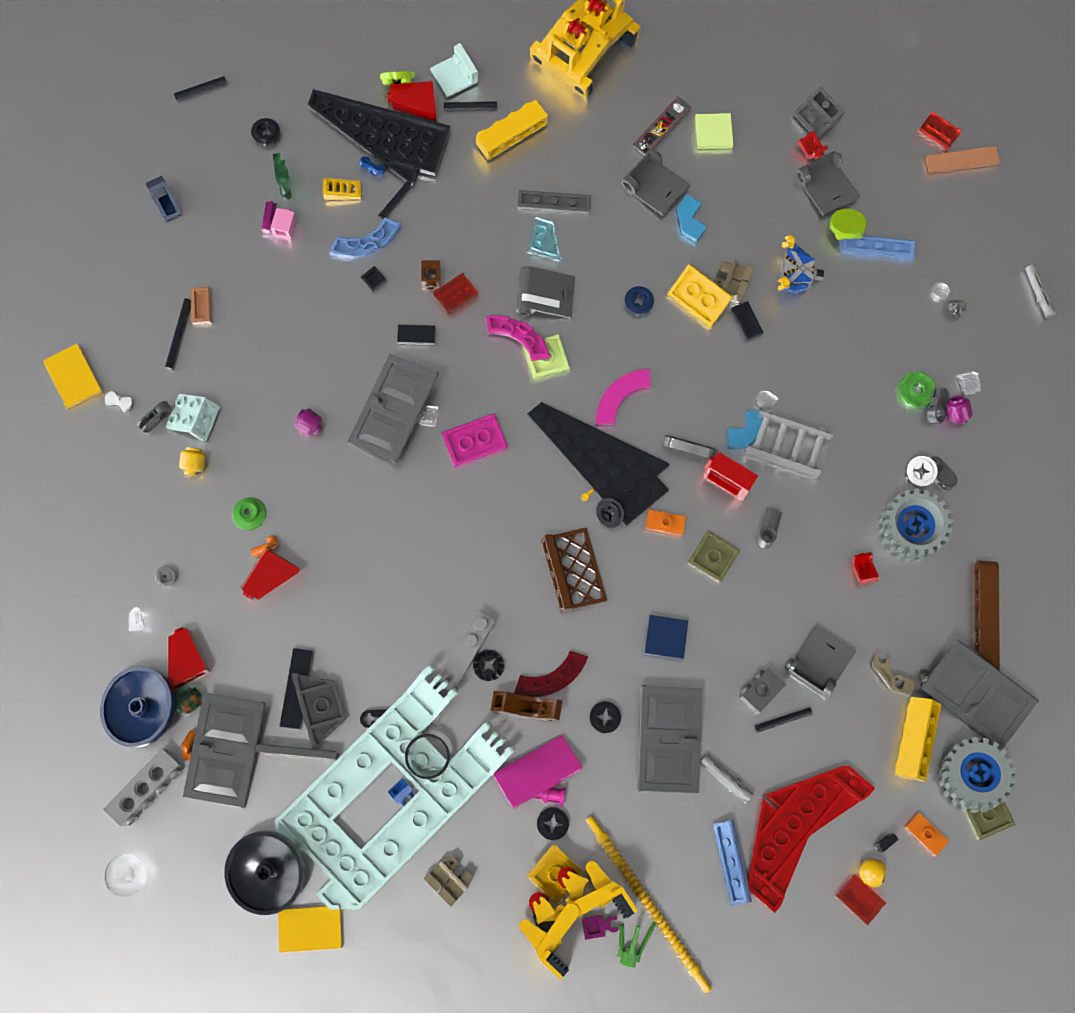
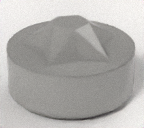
M168 566L160 567L155 572V580L161 586L172 584L176 577L175 571Z

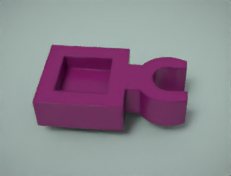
M602 915L582 918L585 940L606 937L605 930L618 932L619 928H611L610 922L617 920V917L610 916L606 921H603Z

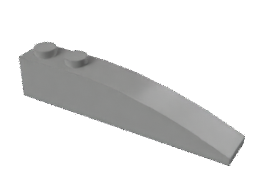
M477 611L442 672L444 677L434 687L436 690L445 680L449 682V685L439 693L443 698L448 695L451 689H458L495 626V620ZM446 708L431 724L437 725Z

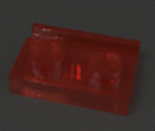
M932 111L918 129L917 134L946 153L962 131Z
M461 273L433 292V296L448 315L479 295L464 273Z
M856 874L835 895L839 901L867 926L881 911V908L887 904Z

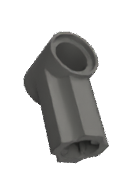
M766 508L761 528L756 538L757 544L762 548H769L777 538V530L782 516V512L777 509ZM763 534L769 535V537L771 538V540H770V541L765 540L762 535H763Z

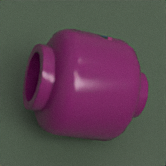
M963 395L951 397L946 403L948 419L951 422H956L958 425L965 424L973 415L970 400L964 398Z
M310 408L302 409L294 419L296 422L295 428L305 436L317 435L323 427L320 425L322 422L321 416Z

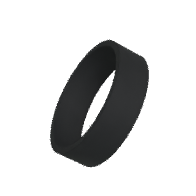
M422 734L415 737L408 744L405 751V762L412 774L422 779H433L440 776L447 769L450 761V753L446 743L440 737L433 734ZM423 737H433L440 740L447 751V761L444 768L436 775L429 777L416 774L408 762L410 747L415 741Z

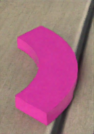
M486 316L489 335H504L517 340L525 347L531 361L549 359V352L544 340L531 326L523 321L511 319L508 316Z
M650 369L630 372L620 377L606 390L597 409L596 426L615 425L616 412L621 402L628 395L636 391L650 388Z

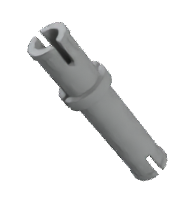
M1036 265L1027 266L1024 271L1037 297L1036 302L1040 304L1044 317L1050 318L1057 313L1051 302V295L1047 293Z
M709 754L700 762L703 767L729 788L728 791L735 793L745 803L754 795L753 792L740 782L739 778L736 779Z

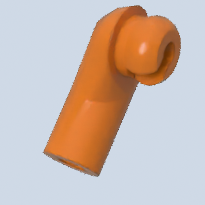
M274 535L268 536L266 544L252 548V556L254 558L259 557L265 547L271 551L275 549L279 543L277 537Z
M193 730L189 731L181 744L182 758L190 761L196 733Z

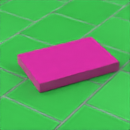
M495 413L441 432L455 468L508 449Z

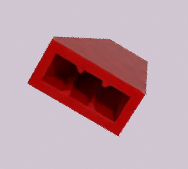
M433 81L390 85V92H387L388 103H392L393 110L437 122Z
M265 547L241 586V590L244 591L242 594L251 600L253 598L259 600L298 574L300 568Z
M183 627L174 630L173 634L168 637V680L173 690L210 673L191 631Z

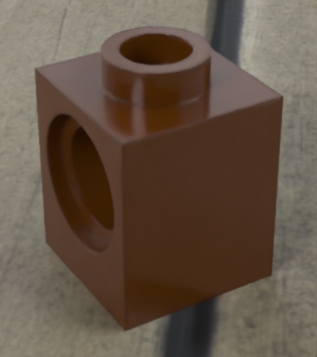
M421 260L422 288L427 290L441 288L440 260ZM434 274L435 277L428 278L427 275Z

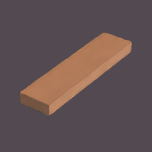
M996 146L932 154L925 157L928 174L994 166L1000 162Z

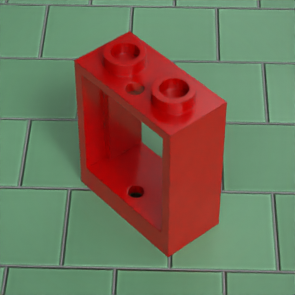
M718 452L716 457L712 455L704 468L706 471L704 478L742 501L758 478L757 474L721 452Z

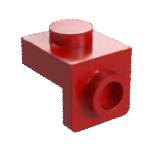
M814 131L809 132L797 141L807 160L821 158L825 155L824 151L828 149L827 145L822 146Z
M872 552L860 553L853 557L852 569L859 585L879 580V575L872 562Z

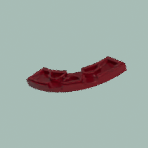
M569 651L565 661L550 674L539 677L520 675L514 694L528 697H543L564 689L580 674L588 656Z

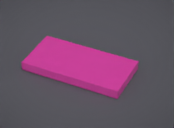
M563 735L495 772L493 777L512 808L515 809L583 770V767Z

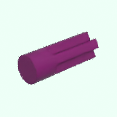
M266 201L261 227V232L265 234L272 233L271 224L277 203H273V201Z

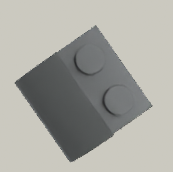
M820 86L807 98L804 104L793 112V115L809 132L814 131L819 139L824 133L832 130L838 124L845 111Z

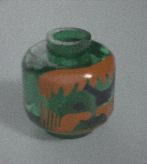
M184 686L174 693L175 710L180 715H190L201 706L199 698L202 695L196 687L191 689L189 686Z

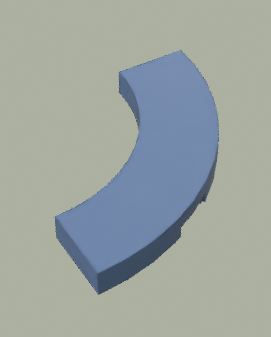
M384 217L380 225L365 237L343 238L336 236L329 252L331 255L344 258L370 255L389 244L395 238L402 225L397 221Z

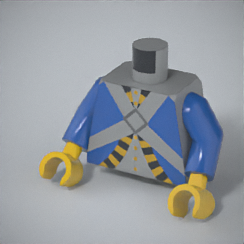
M792 235L784 237L787 241L782 243V247H788L789 250H786L783 257L781 278L777 280L780 282L778 290L784 289L795 295L810 288L813 279L822 281L824 270L814 268L815 258L795 243V238Z

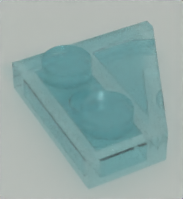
M536 217L526 253L560 263L561 255H559L554 223Z

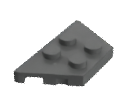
M294 673L292 674L293 683L310 745L314 749L346 720L336 681Z

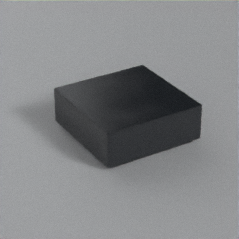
M375 266L360 277L372 292L387 281Z
M893 833L887 834L874 847L878 852H885L899 839Z

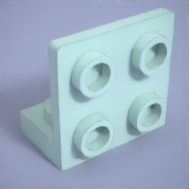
M460 43L454 46L453 57L430 68L431 73L446 97H450L478 83V71Z
M179 394L168 418L166 428L187 432L201 441H206L220 407L205 397Z

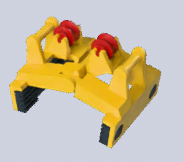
M577 0L563 13L562 17L559 18L541 43L537 40L530 47L531 60L587 99L593 91L592 80L587 75L607 49L618 39L630 47L638 40L641 26L624 12L625 0H610L616 4L615 8L607 3L606 0ZM565 43H568L570 46L575 48V50L567 46ZM585 44V48L579 54L578 50ZM559 50L570 56L569 65L556 56Z
M594 861L587 863L585 871L595 891L583 896L585 884L589 880L577 875L573 868L565 867L559 871L557 879L560 886L566 888L570 894L565 900L567 902L566 906L561 904L555 908L549 903L548 896L542 892H536L531 895L529 906L536 914L538 925L545 921H555L548 933L526 919L522 920L519 924L520 930L535 948L539 960L559 980L565 976L569 968H565V964H562L561 960L558 961V957L554 959L555 954L553 953L550 956V953L552 951L555 952L563 943L561 938L576 918L597 906L603 908L611 901L613 903L617 902L615 906H619L618 911L622 910L620 914H625L623 919L629 918L638 911L624 888L613 882Z

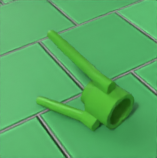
M655 922L651 924L638 952L635 946L640 926H636L631 947H625L624 950V925L620 924L619 951L617 955L621 957L620 964L635 968L636 962H640L641 955L656 926Z

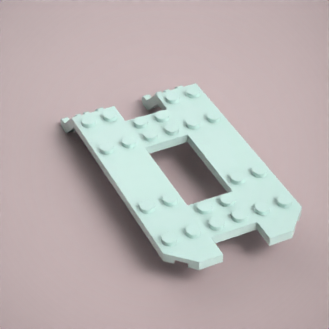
M432 664L427 666L409 689L275 820V832L289 838L297 846L300 853L304 850L331 879L316 894L330 910L339 909V906L340 909H361L516 750L511 745L500 756L496 750L506 742V739L502 737L491 747L490 744L500 733L495 731L486 742L481 736L492 726L486 721L464 747L449 761L447 769L440 776L433 779H422L410 772L405 762V751L408 744L415 737L422 735L421 733L459 693L453 688L445 698L439 694L449 685L447 680L437 687L436 690L434 689L436 684L444 677L442 674H438L430 684L425 680L435 671V667ZM425 737L415 741L408 752L409 765L420 776L429 777L436 775L444 768L447 761ZM393 763L419 792L361 849L334 820Z

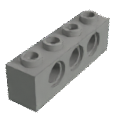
M161 748L103 810L119 826H130L138 818L136 815L151 805V799L156 794L160 795L167 786L165 784L170 779L174 780L181 773L180 768L183 765L166 749ZM162 768L164 774L160 779H157L155 772L157 769ZM147 783L149 790L146 794H142L141 786ZM132 798L134 800V807L128 810L126 803Z

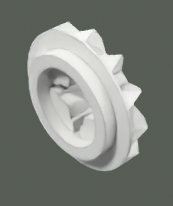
M918 456L909 462L907 475L912 483L918 486H927L936 480L938 474L937 464L932 458ZM924 463V468L930 472L925 473L922 477L921 472L915 471V469L922 468Z

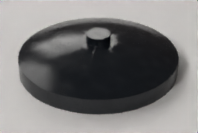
M257 831L240 839L230 850L224 869L226 887L233 900L244 910L256 915H273L293 904L303 889L306 874L304 860L297 846L286 836L274 831Z

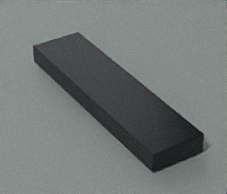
M293 648L279 727L300 730L302 712L292 674L310 675L313 657L312 650Z

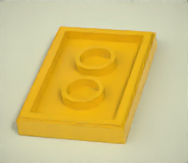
M688 264L667 293L710 327L714 325L734 298L691 264Z
M78 344L43 360L68 410L103 393Z
M325 906L284 909L278 913L279 953L342 948L340 906L336 910H330Z

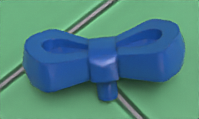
M361 157L359 165L367 168L369 174L372 172L375 175L384 174V165H376L371 162L369 157Z

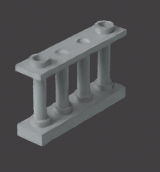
M764 409V411H759L757 417L763 420L754 445L746 448L744 456L815 480L818 479L821 471L817 470L816 463L824 439L828 441L832 439L833 435L829 434V430L820 427L814 429L775 416V413L770 410ZM771 421L781 426L773 450L767 453L762 451L763 448L761 446ZM789 427L799 432L791 456L785 459L780 457L781 454L779 453ZM807 433L817 438L809 462L803 465L798 463L799 460L797 459Z

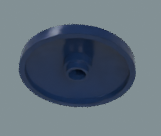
M142 666L128 668L115 676L105 689L100 705V718L107 735L120 745L134 748L144 747L157 741L169 728L175 712V694L171 683L161 672Z

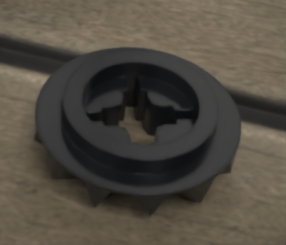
M270 118L257 120L251 128L252 138L257 144L260 143L264 146L266 144L273 145V142L278 140L280 134L278 123ZM263 130H264V131L269 130V133H270V134H269V135H268V134H265V135L263 136V132H262V131H263Z
M609 497L602 499L598 503L596 514L598 520L604 526L614 528L624 521L623 518L626 513L623 511L624 505L618 502L619 499ZM612 508V511H615L616 514L611 516V513L605 511Z
M484 650L478 653L473 661L474 672L477 677L484 681L496 680L504 671V660L496 651ZM483 659L488 662L492 660L494 662L492 666L495 671L489 668L482 671L485 667Z
M607 701L597 703L589 715L590 724L596 731L601 733L613 732L621 722L620 710L615 704ZM605 709H607V715L614 719L607 720L605 726H603V719L597 716L603 715Z
M550 807L543 810L538 816L537 829L544 838L558 840L567 833L569 820L566 813L561 809ZM553 815H555V822L562 824V826H556L553 833H551L550 826L544 824V822L551 821Z

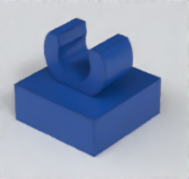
M403 778L388 791L397 804L401 803L403 806L406 805L404 798L407 795L411 798L414 797L413 789Z

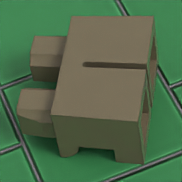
M733 260L732 264L722 261L718 273L726 275L727 278L725 280L716 276L714 282L734 297L731 301L740 304L754 266L747 264L746 267L738 264L735 260Z
M453 855L444 862L441 861L423 878L436 892L451 879L438 892L450 907L466 891L467 885L473 878L466 869L459 877L454 874L453 870L460 862Z

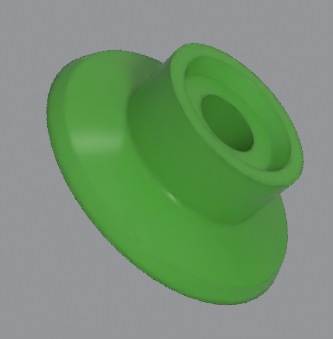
M254 497L241 499L235 504L232 511V518L236 526L247 531L259 528L267 516L266 507L263 502ZM248 510L252 511L250 515H246Z

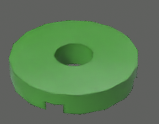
M923 372L908 373L901 379L898 385L900 399L911 408L919 409L926 407L930 403L933 390L936 389L935 382L929 375ZM913 386H919L922 390V393H915L913 391Z

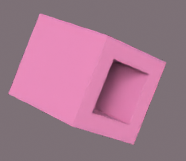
M276 208L271 224L274 236L286 239L292 238L297 222L295 212L288 208Z

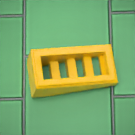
M323 178L324 200L361 199V181ZM344 187H348V193L344 192ZM352 187H355V193H352Z

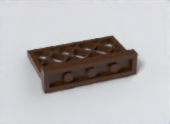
M587 528L555 535H544L541 543L560 612L566 613L570 610L607 602ZM583 534L585 542L582 546L573 541L575 535ZM562 538L568 542L564 550L557 546L556 539ZM570 544L580 549L576 557L566 552ZM582 551L590 557L588 564L578 559ZM564 555L574 560L570 568L562 564L561 559ZM575 562L585 567L581 575L571 570ZM587 569L595 575L593 582L583 577ZM569 573L578 578L575 586L567 583L566 578ZM581 580L590 585L586 594L577 589ZM592 587L600 592V599H593L588 596ZM574 591L584 597L581 603L573 604L572 595Z

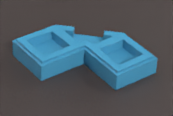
M686 194L676 209L680 230L683 235L697 243L707 226L693 218L702 203Z
M759 411L745 412L746 428H728V448H747L757 437L763 420L757 417Z

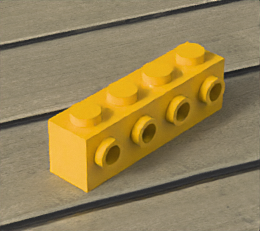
M537 100L527 102L521 109L512 111L503 120H498L488 129L481 130L476 135V145L489 161L548 125V115Z
M910 698V703L907 706V718L903 726V738L899 746V758L895 766L896 775L905 779L927 782L942 704L932 699Z

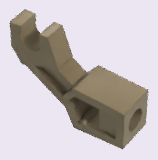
M875 653L871 662L873 670L877 672L889 688V691L905 697L911 696L915 681L899 674L894 676L890 668V658L886 657L884 663H880V654ZM895 680L902 682L900 689L895 687Z

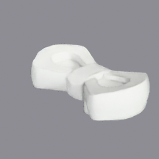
M110 391L105 395L107 406H120L124 412L129 411L133 406L131 397H122L114 391Z

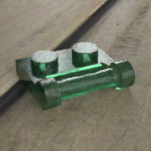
M280 153L273 154L276 182L280 186L282 198L289 200L292 197V192L287 186V181L290 179L286 161L282 160Z

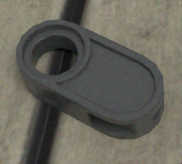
M946 388L934 389L927 411L928 421L932 424L942 423L945 419L947 412L946 403L950 399L949 391Z
M167 401L160 402L139 420L138 427L144 433L150 432L171 414L173 408Z
M931 457L939 465L938 474L934 482L943 490H950L955 487L958 482L956 474L941 458Z

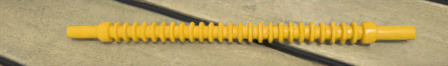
M592 815L586 821L596 834L599 844H603L602 848H606V853L610 854L609 858H613L612 863L617 864L616 868H620L619 873L622 872V877L627 879L626 883L629 882V887H633V893L636 892V897L640 898L639 902L644 903L643 907L647 908L646 912L651 913L650 917L654 918L653 922H657V927L661 928L660 932H664V937L668 938L667 942H671L670 947H674V952H678L677 957L682 958L681 962L685 963L684 967H688L690 976H694L704 992L708 993L712 990V987L701 973V967L694 963L695 959H691L692 954H688V949H684L685 944H681V939H677L678 934L673 933L674 929L670 928L671 924L666 923L667 919L663 918L664 914H660V909L656 908L657 904H653L654 900L649 898L650 894H646L647 889H643V884H639L640 879L635 878L637 875L632 874L633 869H629L630 865H626V860L622 859L623 855H619V850L615 849L616 845H612L613 840H609L610 836L608 833L602 830Z

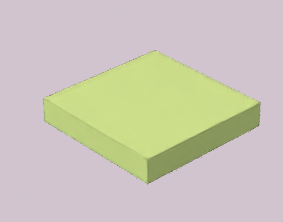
M731 113L695 114L697 150L733 149Z
M559 334L543 338L549 352V359L531 361L524 347L534 380L570 370Z

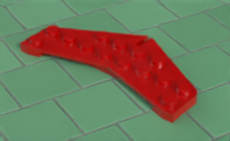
M841 766L764 795L778 809L776 810L765 799L761 798L747 876L750 893L769 910L776 913L785 898L786 890L808 838L848 809L870 796L875 787L851 767Z

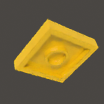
M553 844L526 876L555 904H558L568 892L566 888H563L558 883L559 871L562 868L571 867L579 876L584 872Z

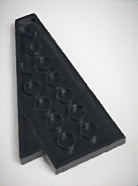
M313 89L308 102V108L403 181L413 186L418 172L432 176L436 175L450 132V125Z
M543 402L527 413L530 420L601 500L609 497L619 499L618 502L624 505L623 511L626 513L622 522L625 527L669 492V489L657 477L670 466L668 462Z

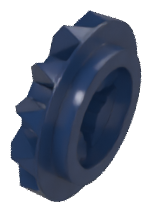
M642 286L629 289L624 299L625 305L630 312L637 315L646 314L652 309L654 304L652 292ZM636 296L639 299H644L642 301V306L639 303H634L636 301Z

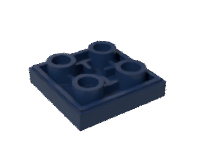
M649 615L644 654L683 660L688 620Z

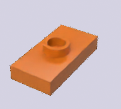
M649 509L645 529L683 536L686 516Z
M917 813L904 827L934 856H937L949 842L920 813Z

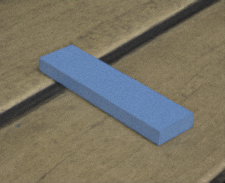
M863 236L860 239L845 238L841 242V253L913 260L915 258V241Z
M734 820L714 823L713 826L731 906L752 902Z

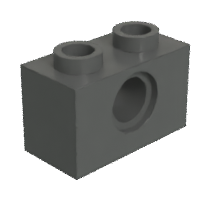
M770 668L765 671L761 669L754 676L756 681L752 685L748 683L740 691L743 693L740 699L756 715L786 685ZM758 685L765 687V695L757 692Z

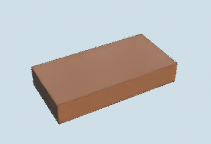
M210 287L191 288V323L193 325L211 324Z

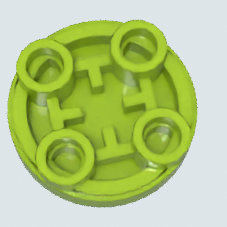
M384 72L379 74V78L383 81L384 85L395 84V81H401L402 84L413 83L412 80L415 79V72Z
M841 209L833 213L830 219V229L835 234L836 239H860L864 236L867 219L862 213L853 209Z

